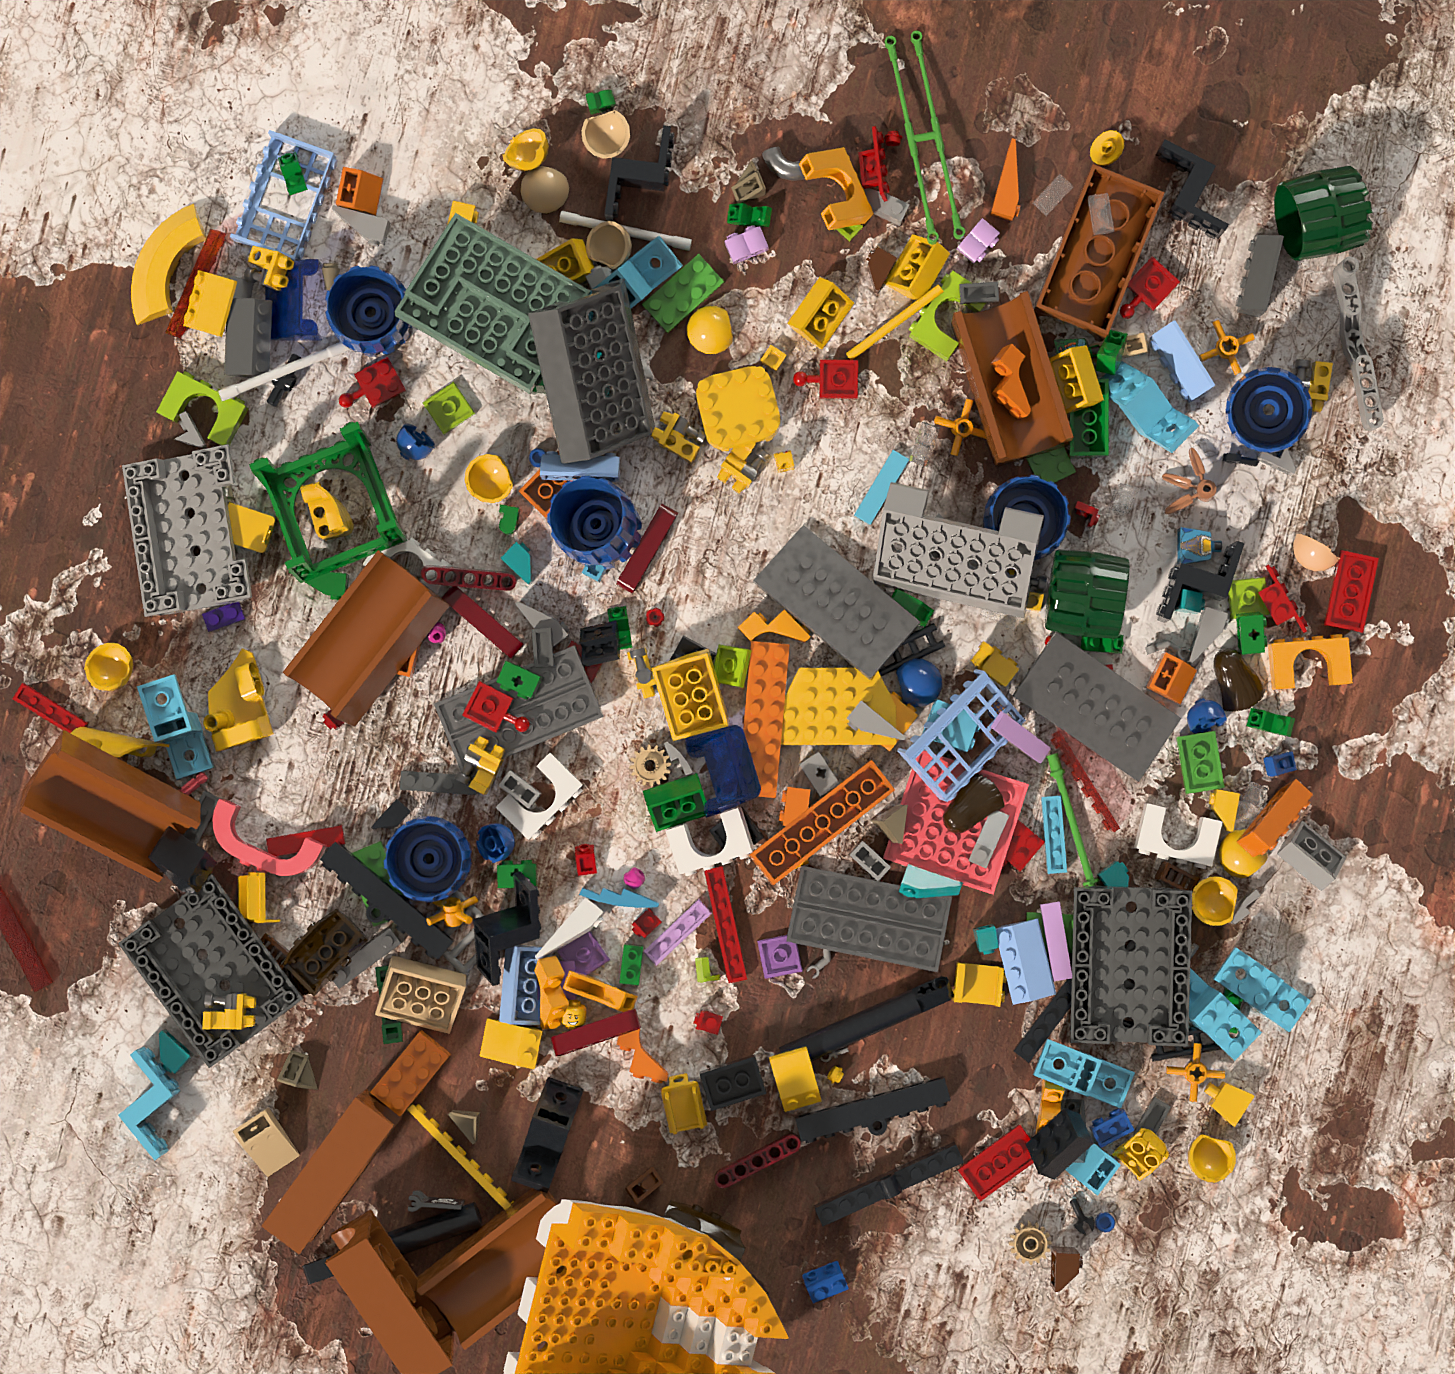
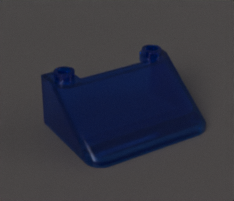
M319 259L294 261L293 269L287 270L285 275L289 280L287 287H281L279 291L265 286V300L272 301L271 340L322 341V336L318 333L317 324L311 319H303V276L316 274L318 269L323 268V264Z
M731 725L685 739V748L691 758H705L716 798L709 799L704 805L706 818L722 813L759 796L761 786L744 730L740 726Z

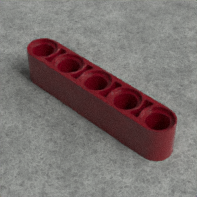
M663 503L659 506L638 547L634 550L618 578L617 586L632 594L634 593L679 512Z
M426 565L420 572L421 578L428 584L510 591L515 588L517 583L515 576L505 571ZM429 570H434L435 576L432 579L426 578V573ZM452 571L454 573L453 579L446 581V574ZM472 573V581L466 583L464 581L465 575ZM486 575H491L492 577L489 584H484L483 582ZM509 576V585L503 586V578Z
M451 586L441 597L509 658L512 659L524 646L522 642L457 586Z
M632 1009L551 1037L555 1056L558 1057L633 1032L642 1027L637 1010Z
M788 1133L726 1165L715 1173V1184L719 1188H727L797 1152L801 1146L799 1136L795 1133ZM794 1138L797 1140V1145L789 1147L786 1144L787 1140ZM772 1147L780 1149L778 1156L770 1155L769 1151ZM755 1156H760L763 1162L760 1165H755L752 1159ZM743 1165L746 1171L743 1174H738L735 1171L736 1166ZM720 1174H726L729 1177L726 1183L719 1182L718 1176Z

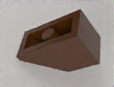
M879 247L875 251L871 250L866 259L869 261L867 269L874 293L876 294L879 293L897 260V257Z

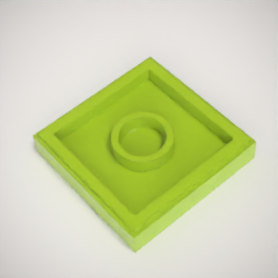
M454 382L422 402L443 435L475 415V412Z
M1266 577L1232 581L1228 593L1230 619H1236V614L1260 612L1263 616L1270 615L1258 594L1259 591L1267 587Z
M718 645L714 669L719 684L744 688L752 650Z

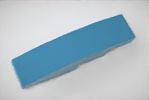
M582 887L579 894L598 902L634 908L659 906V902L626 888L623 889L620 895L606 888H603L601 894Z

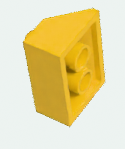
M912 234L884 284L910 299L918 300L930 290L950 252L938 242L931 245L927 242L926 238Z
M198 270L194 280L193 292L189 298L188 310L184 316L183 326L222 337L238 281Z
M819 277L787 324L803 338L822 350L852 308L854 302L833 282Z
M1087 345L1071 347L1049 358L1066 414L1093 406L1104 400Z

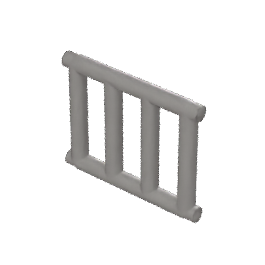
M458 890L451 896L459 898L461 902L467 900ZM474 905L464 910V913L468 916L471 914L475 918L484 916ZM439 908L433 915L441 912V908ZM459 926L447 927L444 932L450 936ZM474 928L451 952L447 950L442 955L460 973L466 974L467 977L470 974L469 971L476 965V954L465 965L456 957L474 939Z

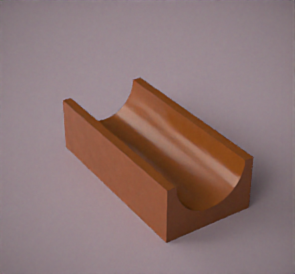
M1093 164L1086 175L1033 309L1036 317L1046 316L1068 322L1090 333L1096 341L1102 342L1109 334L1165 192Z
M1028 291L1020 293L1015 299L988 310L975 313L954 312L951 321L952 330L956 341L959 343L958 349L995 467L1069 446L1073 439L1072 430ZM1009 344H1013L1026 356L1019 368V378L1031 412L1028 416L1021 419L1013 417L1004 405L998 403L991 394L1003 379V376L995 371L991 362L1000 350Z
M378 550L283 673L322 700L332 710L330 714L334 718L356 726L450 605L400 563Z
M63 730L24 787L20 812L159 883L164 873L148 856L168 826H171L182 835L190 827L198 828L200 825L201 802Z
M368 1089L361 1092L349 1105L261 1227L300 1254L308 1242H312L402 1119L403 1115L399 1117L372 1095Z
M531 1188L514 1201L508 1209L501 1211L418 1276L417 1292L421 1296L426 1295L440 1308L454 1328L460 1345L464 1350L519 1309L526 1277L539 1276L545 1247L536 1240L540 1220L549 1210L559 1204L549 1191L545 1193ZM560 1266L557 1269L556 1273H561L564 1269V1266Z
M370 1209L332 1232L331 1237L340 1251L327 1259L325 1264L401 1374H439L453 1365L455 1332L436 1304L426 1295L421 1296L417 1292V1276L373 1211Z

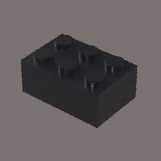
M755 1054L700 1071L699 1073L711 1111L767 1094Z
M1064 1108L1026 1143V1147L1038 1174L1055 1180L1094 1143L1081 1115Z

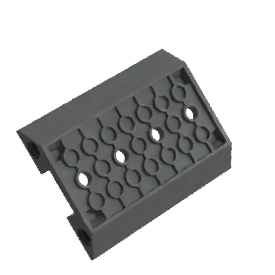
M625 279L592 289L591 295L572 302L559 301L528 313L560 459L563 464L593 459L652 435L655 428ZM592 311L593 318L590 321L588 315ZM600 349L602 354L598 359L596 354L597 351ZM608 386L609 389H610V391H609L608 395L606 396V395H605V388ZM616 423L617 430L615 433H613L612 428L613 425Z
M213 874L207 878L198 894L185 893L181 896L180 900L154 919L147 921L118 943L208 1068L228 1056L303 999ZM178 918H182L185 921V926L182 929L177 928L175 925V921ZM200 949H205L208 953L205 960L198 957ZM223 980L230 982V989L228 991L223 990L220 986ZM206 992L214 993L215 996L247 993V996L256 997V1008H246V1011H250L255 1015V1026L245 1027L242 1030L202 1029L204 1011H224L223 1005L205 1008Z
M1074 887L1070 1043L1110 1044L1111 1041L1148 1043V1045L1188 1046L1192 891L1151 887ZM1130 901L1135 902L1137 906L1133 912L1126 910V904ZM1133 940L1136 944L1133 950H1126V941ZM1126 979L1134 980L1133 988L1127 989L1124 987ZM1131 1017L1134 1021L1133 1025L1125 1027L1123 1025L1124 1018Z

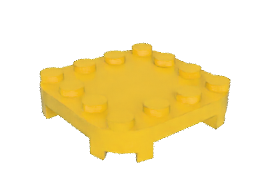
M744 367L711 375L699 381L696 390L697 403L706 439L714 448L724 452L729 451L731 448L751 443L773 440V437L781 427L780 413L771 379L763 367Z

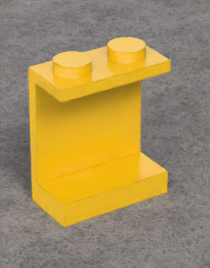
M956 962L954 997L952 1001L1000 1007L1001 1002L1004 1003L1005 991H1002V985L1006 983L1004 968Z

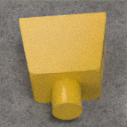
M1224 1081L1221 1082L1219 1087L1209 1082L1204 1089V1092L1212 1097L1208 1104L1234 1127L1254 1098V1095Z

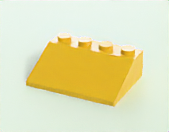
M709 649L690 653L651 668L673 741L729 726L730 720Z

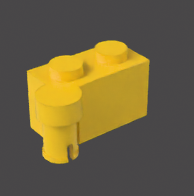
M982 641L978 647L979 650L970 661L974 663L975 667L985 671L988 677L1005 688L1018 672L1019 668L1016 667L1018 663L1010 657L1008 659L1001 655L1003 652L993 645L991 647Z

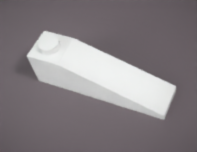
M585 897L536 954V960L546 958L589 932L593 927L597 928L604 920L602 918L603 911Z

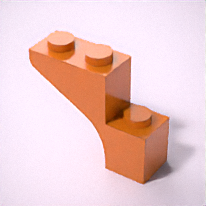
M1009 344L1003 347L991 362L995 371L1003 376V379L991 394L998 403L1004 405L1013 417L1021 419L1028 416L1031 412L1019 378V368L1026 356L1013 344Z
M640 1029L618 1036L616 1045L620 1046L619 1049L625 1051L635 1049L629 1071L633 1073V1077L644 1079V1076L650 1077L652 1082L660 1084L663 1081L667 1082L668 1072L642 1047Z

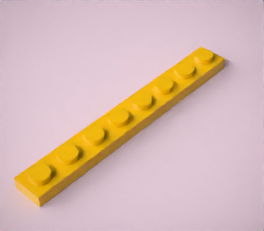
M413 1103L407 1109L504 1210L511 1206L514 1201L510 1203L505 1198L507 1193L500 1186L496 1188L492 1184L494 1180L487 1173L483 1175L478 1170L480 1166L473 1159L469 1161L465 1157L466 1151L460 1145L456 1147L451 1142L453 1138L446 1131L442 1133L438 1129L440 1125L433 1118L429 1120L424 1115L426 1110L420 1104L415 1105Z

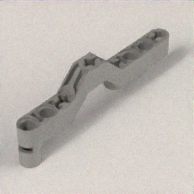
M1349 256L1342 260L1333 270L1340 308L1339 334L1343 353L1352 370L1362 426L1365 430L1373 431L1383 424L1384 418L1373 361L1364 346L1361 331L1362 304L1355 273L1359 268V262L1356 258ZM1344 285L1351 288V294H1347L1344 291ZM1350 305V307H1354V310L1352 311L1347 307ZM1348 338L1355 339V342L1349 341ZM1358 363L1365 364V367L1359 366ZM1362 379H1366L1369 382V388L1362 386ZM1366 398H1370L1372 400V407L1366 405ZM1369 419L1376 420V423H1370Z

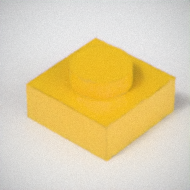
M770 345L760 362L776 372L787 355Z

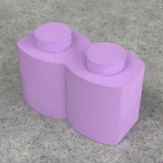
M982 218L959 244L957 250L973 264L976 261L980 263L987 255L985 250L989 246L993 248L999 241V238H997L999 232Z
M753 225L746 228L742 234L733 233L727 236L725 246L733 265L769 250L760 226L755 227Z

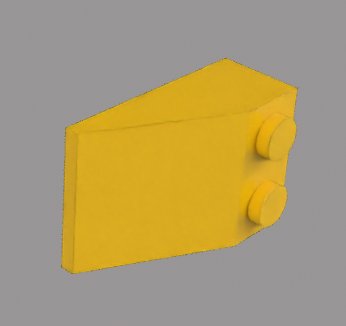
M571 238L536 259L577 284L586 281V276L591 274V270L594 268L592 260L587 256L584 241L581 239Z
M487 1018L480 1057L535 1069L544 1030L526 1025L507 1024L499 1022V1020Z
M807 1047L769 1057L785 1112L822 1102Z

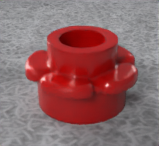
M889 131L884 136L885 144L888 146H899L901 139H903L898 131Z
M659 608L650 609L646 613L647 623L654 627L660 626L661 622L665 619L664 613Z

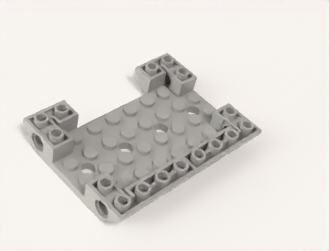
M229 445L192 451L191 455L165 460L152 459L122 465L144 616L176 614L241 602L252 598L247 560H236L225 488L235 483ZM185 470L189 472V478L186 481L182 478V473ZM193 508L195 515L190 519L188 517V510ZM196 546H199L201 549L198 556H195L193 553ZM202 583L206 585V592L204 594H201L199 591V586Z
M891 482L882 514L873 574L875 585L1025 618L1031 587L1032 569L1038 550L1044 516L1005 507L999 531L924 515L929 490ZM898 542L903 548L896 549L893 543ZM937 551L941 557L935 558L931 555V552ZM969 560H976L979 565L972 566L970 565ZM1013 568L1017 574L1011 575L1007 572V569Z

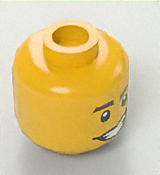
M569 1000L568 1008L561 1019L562 1024L568 1029H576L583 1026L586 1021V1006L581 1004L580 1000Z

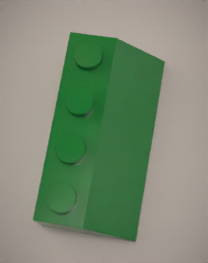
M1098 379L1104 398L1103 401L1070 413V427L1073 434V439L1070 442V459L1109 456V379Z

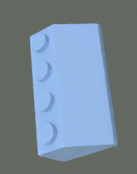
M1176 320L1149 338L1151 340L1149 342L1151 348L1159 353L1161 364L1170 371L1171 374L1169 376L1174 384H1178L1181 389L1179 391L1180 395L1184 400L1190 403L1215 386Z
M547 451L546 454H542L540 466L542 480L574 481L580 479L581 476L590 475L596 479L604 478L610 482H619L620 457L616 456L615 453H605L604 456H598L590 460L564 464L561 463L558 452Z
M1038 919L996 928L998 946L1013 1005L1055 995L1056 990Z
M517 945L505 949L499 1022L514 1025H540V999L537 1000L538 985L534 969L538 962L535 956L542 947Z

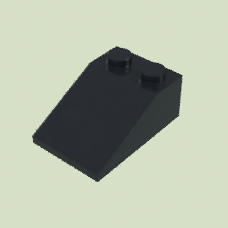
M171 826L166 828L148 856L185 893L198 894L217 864L204 849Z

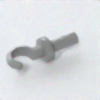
M846 1047L830 1053L828 1059H823L822 1057L820 1059L823 1062H828L831 1060V1057L838 1058V1055L849 1052V1049Z

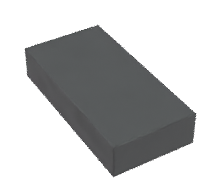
M998 281L959 284L960 304L999 302Z
M552 628L532 629L534 667H554Z
M1153 1096L1135 1131L1138 1132L1140 1128H1145L1156 1134L1171 1106Z

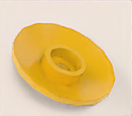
M1113 130L1100 134L1094 140L1090 149L1092 161L1100 166H1106L1116 161L1124 149L1123 136Z

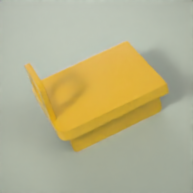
M229 502L228 510L233 543L264 553L267 550L276 519L273 516Z
M248 872V875L238 876V910L249 922H280V919H266L265 873Z
M687 1073L670 1076L669 1086L661 1089L669 1132L675 1135L680 1131L695 1128L704 1129L708 1125L699 1083L697 1081L689 1082ZM679 1078L684 1079L680 1082H674V1080Z

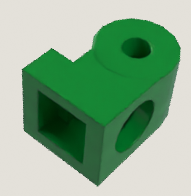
M612 90L585 94L591 115L616 106Z
M500 504L499 513L504 515L499 522V528L504 534L511 535L517 529L520 509Z

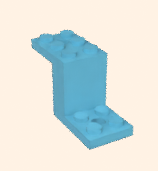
M657 236L593 289L625 279L630 308H632L683 265L663 239ZM658 258L660 260V267H654L651 259ZM592 311L588 315L590 321L593 318Z
M1121 361L1115 375L1106 373L1100 378L1109 379V399L1120 406L1137 432L1171 453L1199 427L1195 420L1171 406L1153 378Z
M173 674L137 686L154 742L169 745V748L166 747L176 780L214 768L198 714L187 712L176 675ZM163 693L167 696V702L160 705L157 697ZM188 750H192L195 755L191 761L185 758V753Z
M1190 968L1189 1021L1195 1027L1205 1032L1235 1061L1262 1032L1221 992L1208 986ZM1233 1027L1238 1029V1035L1235 1038L1229 1036V1030Z
M142 1047L135 1050L130 1056L154 1086L118 1116L155 1161L169 1151L167 1149L168 1145L163 1138H159L155 1134L156 1130L149 1122L146 1123L145 1120L178 1094L180 1090L178 1082L174 1078L170 1079L166 1074L167 1071L163 1068V1064H158L154 1059V1053L149 1048Z

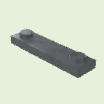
M389 928L360 949L351 958L352 962L347 967H342L337 972L339 975L333 982L338 989L401 944L394 931Z

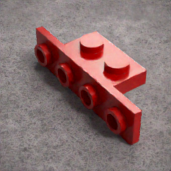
M873 126L874 149L858 152L863 189L879 186V193L883 201L886 202L888 201L887 193H890L888 182L885 180L888 172L886 165L883 163V160L886 159L884 148L881 146V143H884L882 132H879L877 127Z
M1269 564L1265 567L1274 583L1259 591L1258 594L1274 622L1278 626L1294 617L1302 632H1307L1305 627L1308 624L1303 616H1298L1296 612L1298 607L1293 599L1289 600L1286 594L1289 591L1284 582L1279 583L1277 577L1280 575L1275 566L1270 567Z

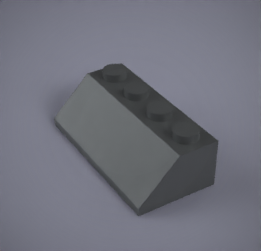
M1257 235L1254 240L1250 241L1248 251H1251L1244 265V269L1247 271L1245 277H1242L1240 282L1242 293L1238 295L1236 300L1238 313L1260 317L1267 311L1284 236Z
M233 298L226 322L224 375L253 378L269 371L272 301L256 298Z

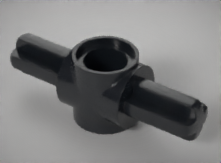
M292 354L287 364L301 359V357ZM296 371L272 380L274 388L267 399L268 404L276 407L284 392L288 393L293 389L297 381V377L294 374Z

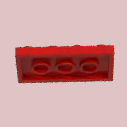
M1340 550L1338 556L1340 560L1336 565L1324 625L1363 633L1379 558Z
M1020 1124L957 1169L980 1202L1034 1163L1026 1147V1143L1030 1138Z

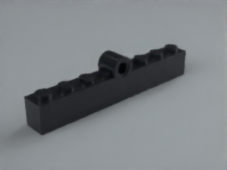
M335 841L320 858L323 862L322 866L329 872L333 870L338 874L336 878L343 884L348 883L353 887L351 890L360 897L362 895L367 899L366 903L369 907L366 910V916L369 921L378 923L383 920L388 922L392 920L397 924L395 928L402 934L407 933L411 936L410 941L418 947L420 945L426 949L425 953L432 959H440L455 941L435 923L428 925L426 921L428 917L338 841ZM375 908L381 912L379 917L373 914Z
M942 1076L795 1117L801 1142L805 1141L806 1143L817 1141V1137L824 1136V1138L833 1137L836 1135L835 1132L839 1131L848 1133L854 1131V1127L857 1126L862 1128L868 1127L871 1134L879 1136L885 1133L887 1129L886 1122L891 1121V1117L897 1115L899 1118L906 1117L915 1110L918 1113L929 1110L928 1107L936 1105V1108L943 1107L951 1099L945 1078ZM875 1121L881 1122V1126L879 1128L873 1127V1123Z
M952 1142L815 1204L814 1208L822 1226H825L882 1199L893 1198L902 1193V1190L962 1164L964 1161L956 1143Z

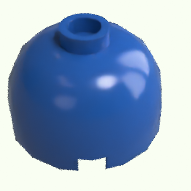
M411 424L403 425L396 437V444L400 450V455L406 460H422L432 452L435 443L424 431L420 434L416 431L417 427Z
M1204 698L1195 701V705L1187 713L1188 726L1194 734L1211 731L1209 727L1216 725L1218 728L1227 721L1221 705Z
M493 823L483 826L478 831L479 840L476 841L479 853L485 860L489 859L492 863L508 858L513 852L515 839L511 830L505 825Z

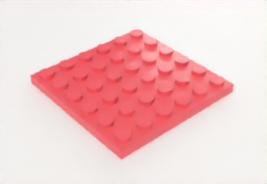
M923 751L916 758V761L924 768L933 758L927 751ZM943 756L940 758V761L946 768L955 761ZM937 763L927 771L934 781L944 772ZM959 763L951 773L957 779L966 769ZM912 768L900 804L908 805L903 844L892 843L889 840L883 859L904 866L909 864L993 895L1029 784L983 769L978 772L979 775L981 774L983 777H987L997 786L996 788L1002 794L1004 808L998 811L1010 815L988 866L984 868L968 860L987 817L964 833L955 834L950 832L944 826L943 814L951 800L948 802L940 800ZM946 776L938 786L944 792L953 781Z

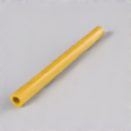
M939 284L846 353L850 360L855 359L942 294L944 291Z

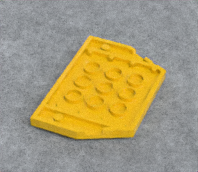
M799 668L785 695L781 745H896L895 738L864 732L860 729L855 731L848 725L849 720L846 719L859 702L863 701L896 728V705L879 672L869 680L856 668Z

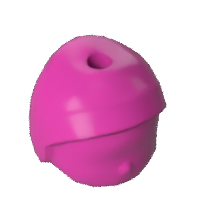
M437 622L427 634L430 642L442 643L445 640L446 629L442 623Z
M636 867L631 868L624 874V882L631 889L639 888L645 881L644 873Z

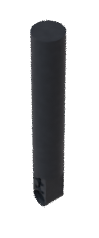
M947 977L935 978L780 1046V1052L785 1053L807 1047L809 1058L812 1062L944 1004L954 997V992Z
M472 1202L463 1205L461 1210L452 1209L387 1233L400 1253L404 1255L481 1228L483 1223L477 1204ZM333 1255L302 1266L308 1285L334 1276L325 1264L326 1260Z

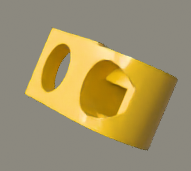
M791 450L774 454L778 473L795 469Z

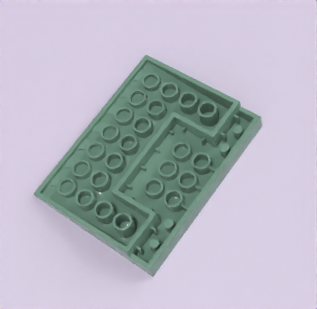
M455 213L406 289L405 296L395 310V316L531 394L542 374L528 313L559 301L572 302L588 296L590 290Z

